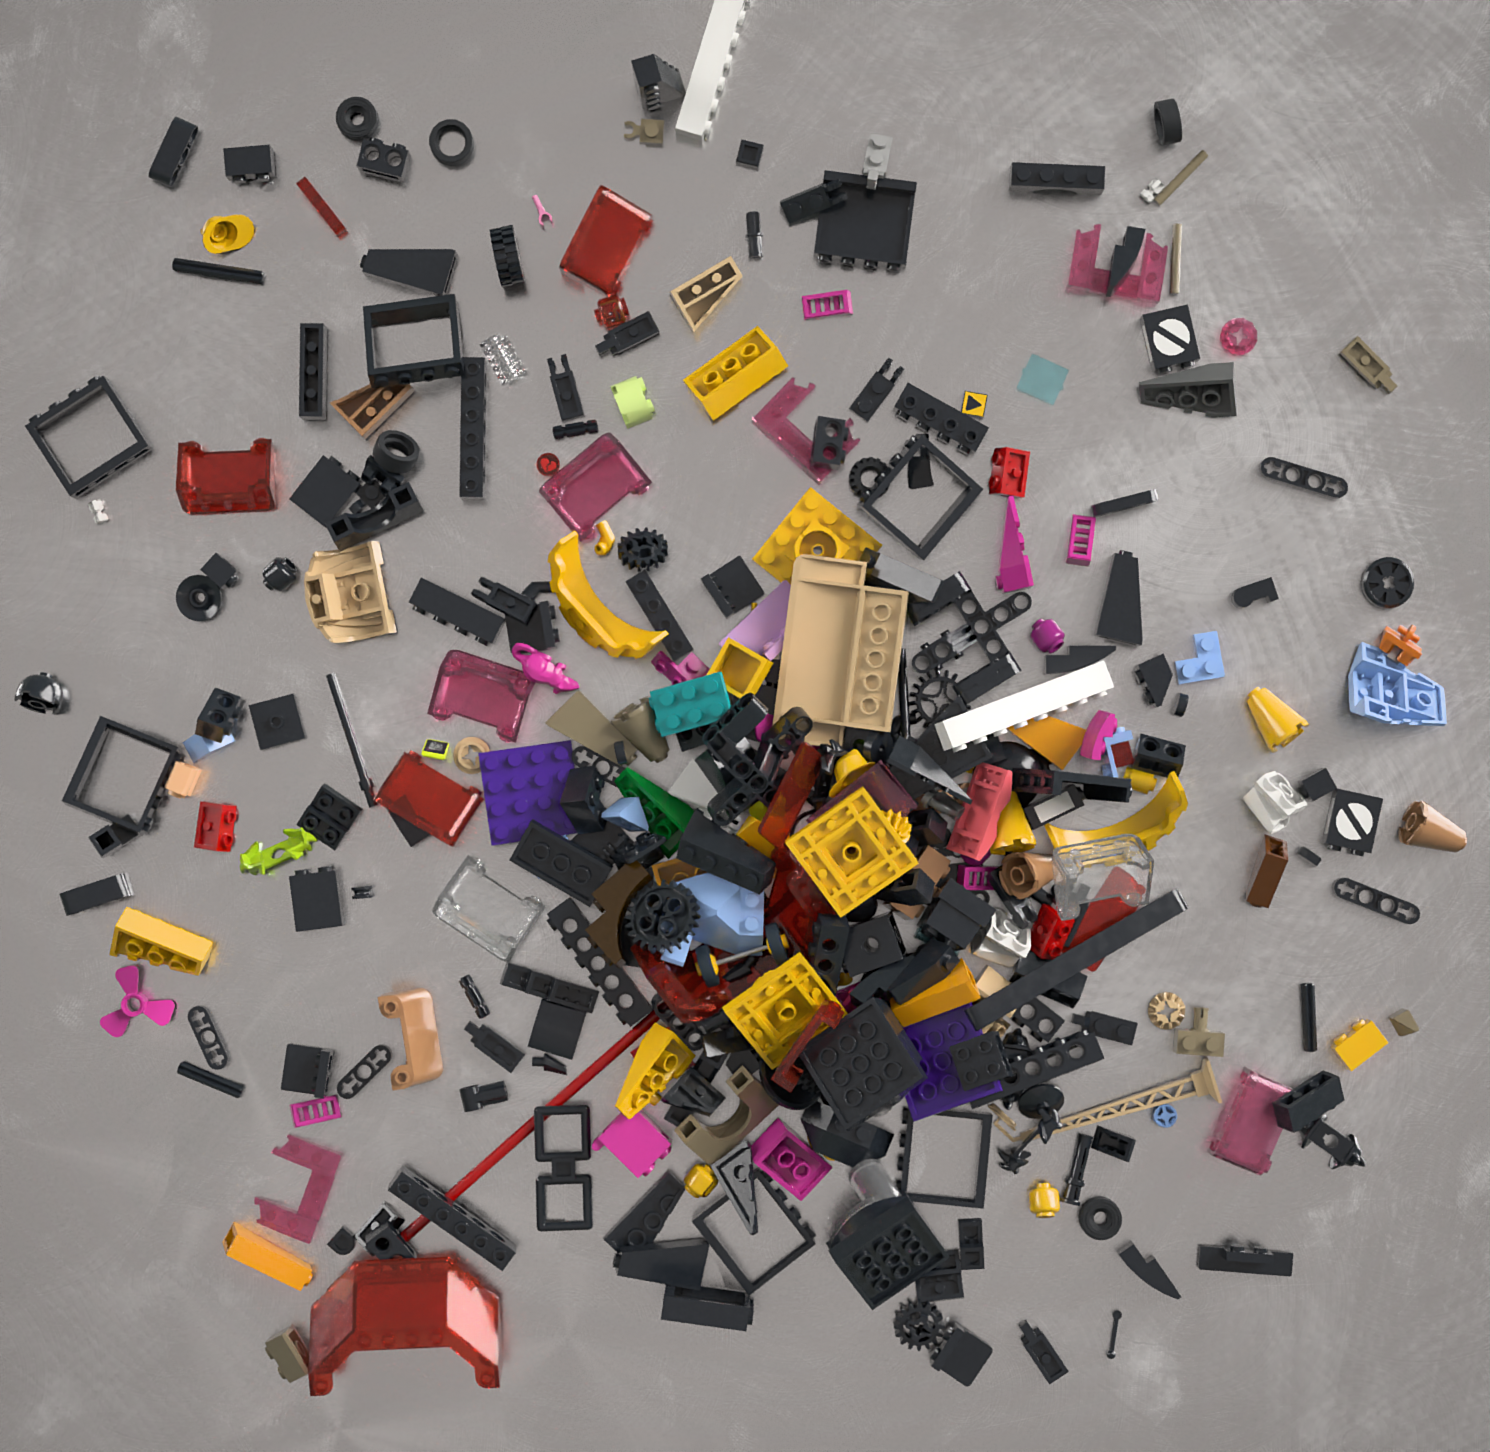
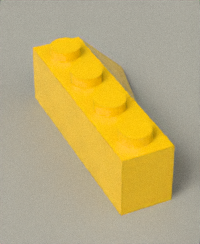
M126 907L115 925L109 955L115 957L119 954L127 955L128 960L137 961L140 958L148 960L150 965L159 966L165 964L171 970L199 976L210 957L213 942L187 932L182 928L165 923L160 919H155L140 911Z

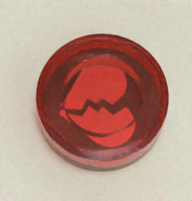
M544 453L537 460V469L543 476L551 477L558 473L560 461L556 455Z

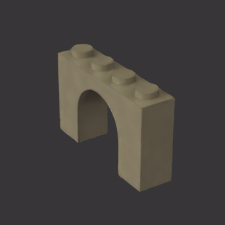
M743 1065L725 1081L740 1098L739 1106L730 1119L718 1126L709 1127L703 1125L690 1114L674 1129L684 1144L710 1166L729 1153L779 1106L766 1093L762 1083Z

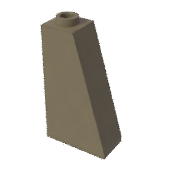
M579 690L545 722L554 730L616 764L618 762L614 743L623 740L628 761L627 766L638 757L635 754L638 749Z

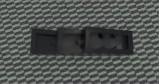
M506 962L499 983L503 986L588 1013L593 1012L599 994L598 990L510 962Z

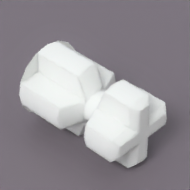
M1154 178L1148 185L1149 190L1144 189L1140 196L1144 198V201L1150 203L1154 199L1153 193L1158 195L1165 187L1158 179Z
M101 499L88 503L90 512L96 513V516L93 518L95 524L104 523L108 520L107 514L101 512L104 509Z

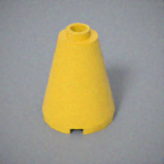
M1257 687L1247 695L1249 697L1247 704L1272 753L1278 751L1276 746L1281 744L1282 747H1285L1304 732L1301 728L1302 726H1309V723L1266 688L1260 689Z
M1011 791L1010 802L1001 811L997 822V837L990 847V853L993 855H1006L1005 851H1013V853L1025 852L1034 849L1036 846V839L1016 792Z

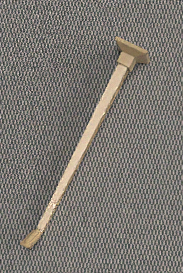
M1204 1056L1201 1070L1190 1073L1191 1076L1060 1119L1061 1123H1065L1067 1126L1055 1129L1052 1134L1195 1095L1201 1097L1210 1094L1218 1103H1222L1210 1061L1207 1056ZM1193 1081L1195 1090L1180 1094L1184 1084ZM1178 1086L1174 1096L1164 1091L1165 1089ZM1157 1092L1167 1097L1152 1102ZM1150 1095L1146 1104L1136 1100L1138 1098ZM1129 1101L1139 1105L1126 1109ZM994 1103L988 1104V1107L998 1116L994 1121V1125L1012 1142L1024 1141L1037 1128L1020 1132V1136L1012 1137L998 1122L1002 1119L1014 1131H1016V1123ZM1123 1104L1120 1111L1112 1108L1114 1106ZM1105 1109L1113 1112L1107 1115H1103ZM1099 1111L1096 1118L1090 1115ZM1084 1116L1089 1118V1120L1081 1121ZM1077 1119L1075 1123L1070 1122L1071 1120ZM1037 1134L1034 1139L1040 1138V1134Z

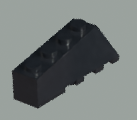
M696 808L680 838L676 859L760 895L772 883L776 863L754 847L746 846L740 841V837L734 833L732 835L729 834L721 826L715 824L713 820L711 821L705 817L703 811Z

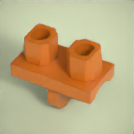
M1400 625L1397 631L1403 634V636L1390 627H1385L1383 637L1379 643V649L1389 654L1395 645L1398 646L1402 651L1397 656V660L1405 666H1408L1415 658L1419 659L1422 655V648L1413 643H1417L1420 637L1414 634L1416 630L1414 625H1411L1408 629Z

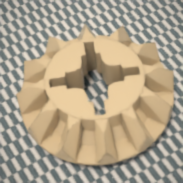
M467 737L456 745L453 759L456 766L462 772L477 774L481 772L479 756L475 757L476 765H474L471 759H462V757L469 754V746H471L474 752L478 753L490 752V749L483 740L477 737Z
M1163 992L1156 995L1150 1001L1148 1015L1156 1027L1171 1030L1179 1026L1185 1018L1186 1007L1182 999L1177 995ZM1164 1001H1166L1169 1008L1176 1009L1170 1013V1021H1168L1165 1014H1157V1012L1164 1010Z

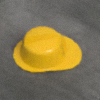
M244 215L213 216L200 229V233L203 236V245L208 252L214 254L242 248L251 241L254 235L253 222Z
M856 749L843 755L835 765L834 774L837 783L829 791V796L835 798L846 792L858 780L871 772L876 764L874 762L867 763Z

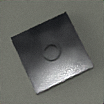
M294 693L248 705L260 750L306 739Z

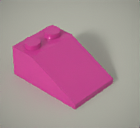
M777 1118L751 1145L753 1162L800 1201L833 1168L780 1118Z

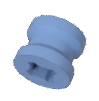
M1166 1103L1153 1108L1152 1118L1159 1126L1168 1128L1175 1124L1177 1112L1170 1104Z

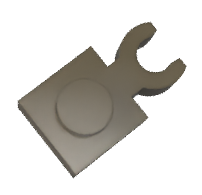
M641 119V125H636L632 121L624 122L625 127L633 128L631 134H624V139L633 140L636 137H640V144L663 145L664 120Z

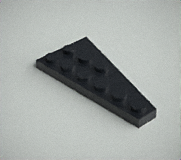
M960 695L917 738L918 741L916 742L951 779L992 758L984 741L975 745L973 740L967 742V748L957 752H953L952 748L944 751L934 724L968 712ZM894 765L888 769L914 799L936 788ZM880 782L877 787L883 793H889L896 785L891 782ZM869 792L868 794L871 796V798H872V799L874 800V802L876 803L877 800H876V799L874 798V796ZM903 793L895 800L897 808L906 804V797ZM883 798L881 800V805L883 807H888L890 805V800L888 798Z

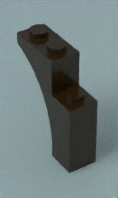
M637 860L633 863L625 864L592 893L596 899L593 904L601 913L605 910L606 912L585 929L590 935L586 939L595 949L598 947L604 952L602 958L610 967L614 964L621 968L626 963L621 946V930L627 907L632 902L631 898H635L637 895V891H640L653 879Z

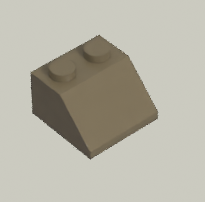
M293 1325L285 1328L265 1342L267 1355L270 1359H275L279 1366L277 1370L284 1380L287 1379L289 1383L309 1374L316 1366V1362Z

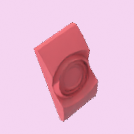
M984 762L976 766L966 793L973 801L971 805L963 801L962 806L965 808V811L956 820L946 849L979 861L984 857L996 840L997 822L1001 811L1010 802L1012 771Z

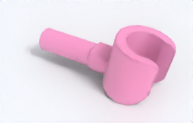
M532 196L539 213L538 221L540 225L544 226L541 222L543 215L549 216L552 222V216L545 212L538 196Z

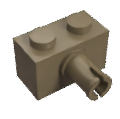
M1194 1007L1193 1028H1174V1053L1224 1057L1225 1033L1209 1031L1207 1029L1209 1008Z

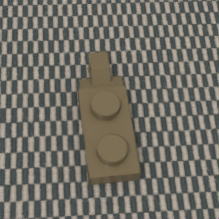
M1359 336L1340 352L1376 389L1381 387L1390 394L1397 388L1395 382L1390 378L1393 375L1390 368Z

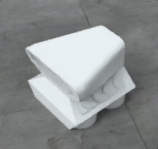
M696 755L668 793L689 805L694 811L696 808H699L704 812L703 815L708 818L710 814L707 811V805L718 793L695 762V759L698 757Z
M1276 771L1263 775L1243 797L1244 802L1270 834L1283 830L1290 821V815L1304 810L1308 805L1304 797L1290 786L1284 776Z
M995 907L997 910L984 929H979L971 940V953L1011 969L1019 958H1026L1031 948V929L1028 926L1023 930L1018 928L1003 909Z

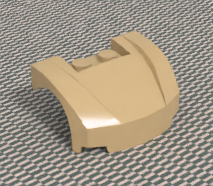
M366 542L349 547L341 552L337 549L313 553L308 571L304 577L305 601L314 626L322 632L326 639L333 643H341L397 632L393 610L388 609L380 565H383L379 542Z

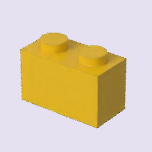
M1360 1019L1352 1025V1031L1346 1035L1342 1033L1333 1040L1335 1044L1330 1048L1347 1070L1353 1071L1388 1044V1041L1372 1020L1366 1019L1364 1021Z

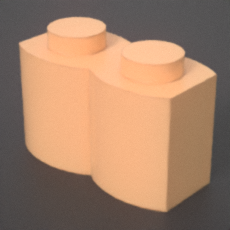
M176 761L165 785V788L169 789L168 794L179 799H185L187 795L191 796L202 770L185 762Z

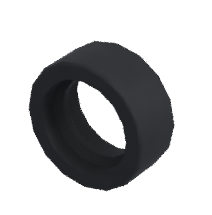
M1174 98L1156 101L1154 104V120L1159 141L1162 145L1181 142L1182 123L1177 102Z
M446 119L433 127L429 135V146L434 157L439 162L448 166H457L470 158L474 150V139L470 129L463 122L456 119ZM449 129L460 131L465 138L463 151L455 156L443 154L438 146L440 135Z
M388 430L378 436L372 455L375 461L385 470L393 473H406L414 467L420 449L417 442L409 435L397 430ZM386 447L396 448L407 457L395 455Z

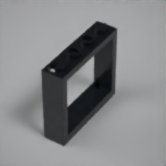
M455 294L363 306L367 373L372 388H385L393 385H408L415 382H430L436 379L465 376L459 307ZM450 316L453 358L376 368L373 327Z
M105 376L93 377L87 382L88 385L81 390L77 388L68 394L69 398L63 402L57 401L48 407L49 411L42 415L41 413L34 415L29 419L30 423L25 425L65 490L73 498H77L153 449L111 382ZM103 388L137 442L76 482L71 483L37 429Z
M916 434L905 441V448L900 454L897 452L890 459V466L885 472L882 470L875 477L874 482L876 483L871 489L867 488L863 491V495L859 498L861 501L857 505L918 559L925 560L982 492L983 488L925 436ZM923 446L964 482L967 487L917 546L877 511L872 504L919 448Z
M100 716L62 802L69 807L143 836L144 832H148L153 824L151 817L154 810L158 811L162 804L163 798L161 794L175 762L181 761V751L177 746ZM109 730L169 754L138 825L77 801Z
M907 1104V1110L902 1111V1124L906 1125L905 1133H900L899 1147H903V1156H898L897 1171H901L900 1180H896L895 1194L902 1196L900 1192L904 1190L912 1202L984 1209L992 1113L949 1109L935 1114L937 1116L981 1120L973 1198L907 1191L914 1121Z
M759 1167L753 1170L754 1180L757 1178L805 1240L753 1281L750 1279L705 1220L706 1217L729 1200L726 1192L692 1218V1223L749 1296L816 1244L814 1239L816 1234L809 1225L804 1227L799 1220L802 1218L801 1214L794 1206L790 1208L785 1202L788 1199L780 1188L777 1190L770 1183L773 1181V1178L765 1171H761Z
M666 1285L661 1320L747 1331V1325H752L754 1299H750V1296L745 1291L701 1286L699 1291Z

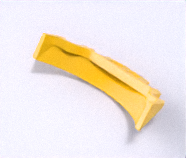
M576 531L559 540L550 551L548 563H550L552 580L549 583L552 593H556L561 604L558 608L568 624L589 645L595 649L600 647L607 651L608 655L616 658L623 656L638 659L645 656L669 634L666 630L647 631L636 628L614 615L599 600L584 574L579 557L578 533Z
M1175 771L1169 773L1159 793L1144 808L1121 822L1089 831H1070L1057 828L1049 823L1045 824L1044 827L1057 858L1063 862L1067 860L1077 863L1080 867L1091 868V865L1104 864L1105 867L1127 862L1131 858H1137L1156 847V841L1165 834L1169 836L1176 828L1175 823L1182 811H1186L1188 802L1183 786Z

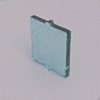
M1032 353L1026 368L1022 369L1023 374L1016 389L1054 405L1059 391L1064 388L1063 383L1069 370Z

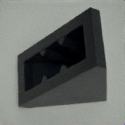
M1098 1126L1091 1148L1129 1162L1136 1139L1130 1135Z

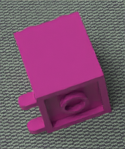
M641 1109L630 1120L620 1113L594 1139L592 1149L598 1151L605 1145L639 1178L642 1174L646 1177L655 1168L656 1164L654 1162L658 1158L663 1160L671 1152L672 1139Z

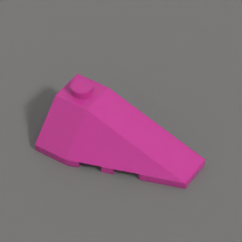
M1009 496L1006 501L998 575L995 576L997 589H1002V594L1030 589L1034 586L1028 555H1023L1025 550L1024 538L1022 533L1018 531L1020 522L1013 496Z

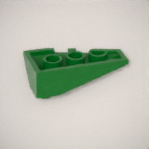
M627 767L614 782L624 798L639 797L649 826L648 831L666 837L667 841L659 847L663 854L670 859L678 851L680 838L694 810L683 801L670 795L667 791Z

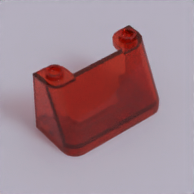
M600 185L559 266L561 274L611 299L613 294L617 295L622 287L623 282L620 281L621 273L640 236L644 232L649 233L654 224L652 214L611 189Z
M258 438L250 443V450L205 452L203 446L198 442L178 443L176 493L182 510L188 514L195 515L266 512L275 508V477L272 439Z
M410 750L409 753L404 751L373 800L444 843L457 847L485 800L481 796L483 792L470 785L469 789L463 787L421 761L422 756L413 750Z

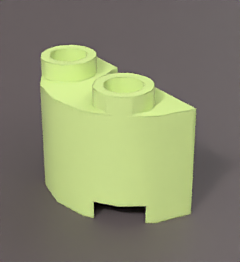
M634 376L610 386L627 429L653 419L651 413L655 412L651 399H645L643 391L647 389L642 377L637 378Z

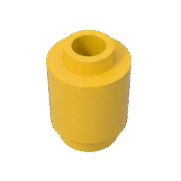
M1129 766L1126 767L1123 778L1132 779V790L1146 795L1149 791H1154L1157 782L1154 774L1135 770Z

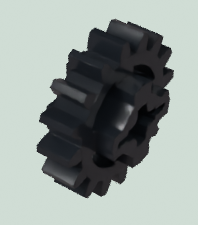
M645 527L644 531L636 528L635 533L628 531L627 537L621 536V543L617 544L618 558L622 561L623 566L628 564L629 570L636 567L637 571L641 572L642 568H646L647 571H650L651 566L659 568L658 562L664 563L665 557L668 556L667 540H664V535H657V530L655 529L652 532H648L647 527Z
M917 1299L914 1305L909 1300L907 1308L901 1305V1313H895L897 1321L893 1322L894 1328L897 1329L895 1336L901 1337L900 1343L903 1345L908 1342V1349L910 1350L915 1345L918 1351L921 1350L923 1345L930 1349L929 1343L931 1342L937 1345L936 1336L942 1337L943 1332L940 1329L945 1328L944 1322L941 1321L943 1319L942 1313H937L938 1307L935 1305L930 1308V1301L927 1300L925 1304H921L920 1299ZM929 1315L933 1318L935 1322L934 1325L931 1321H928ZM903 1325H905L907 1329H910L909 1335L905 1332Z

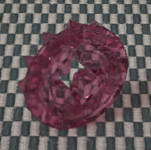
M1233 318L1221 330V343L1231 354H1246L1256 345L1258 330L1254 327L1253 322L1245 318ZM1242 327V335L1248 338L1242 339L1237 345V337L1231 334L1237 333Z

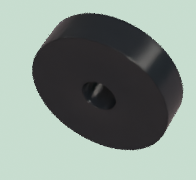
M873 730L868 734L863 747V757L867 763L874 762L877 768H881L888 763L886 758L893 746L890 733Z

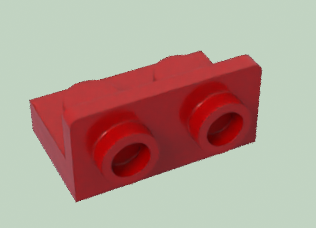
M1009 447L995 448L991 459L993 465L989 478V494H1001L1017 498L1025 497L1030 451Z
M200 801L194 848L230 852L233 843L236 806Z
M1042 904L1037 915V921L1034 922L1031 928L1030 950L1039 958L1052 960L1060 955L1075 920L1072 917L1062 916L1048 904Z

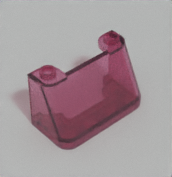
M608 432L600 436L540 487L539 493L572 532L576 531L578 533V540L581 542L594 535L595 521L629 493L641 495L646 492L652 481L620 441Z
M450 650L439 667L427 714L432 715L437 720H446L451 718L453 714L493 726L497 728L496 734L502 741L516 743L536 683L526 678L522 670L464 651Z
M1244 1067L1240 1074L1243 1086L1238 1085V1092L1220 1133L1217 1132L1216 1136L1219 1140L1211 1141L1207 1152L1213 1157L1261 1176L1263 1172L1267 1173L1271 1167L1272 1161L1270 1157L1283 1130L1277 1126L1272 1102L1294 1088Z

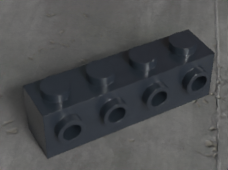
M910 383L906 384L893 408L896 411L895 415L905 421H908V419L913 420L917 423V428L927 433L931 430L937 434V439L946 444L950 441L958 445L956 449L966 455H969V453L975 454L989 429L984 424Z

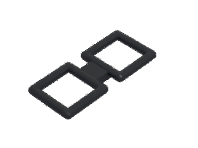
M588 1105L537 1106L534 1109L535 1160L537 1162H551L552 1176H538L536 1178L537 1230L540 1232L590 1230L593 1227L592 1178L589 1174L575 1175V1161H586L591 1158L590 1107ZM581 1114L582 1151L544 1153L543 1116ZM582 1184L583 1221L546 1222L545 1185Z

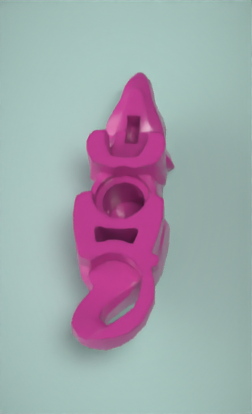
M516 643L513 646L512 655L521 662L523 673L530 681L553 687L555 694L579 689L577 681L563 675L562 672L565 670L566 665L562 663L552 664L550 656L539 652L529 645ZM520 650L530 652L531 655L521 654Z

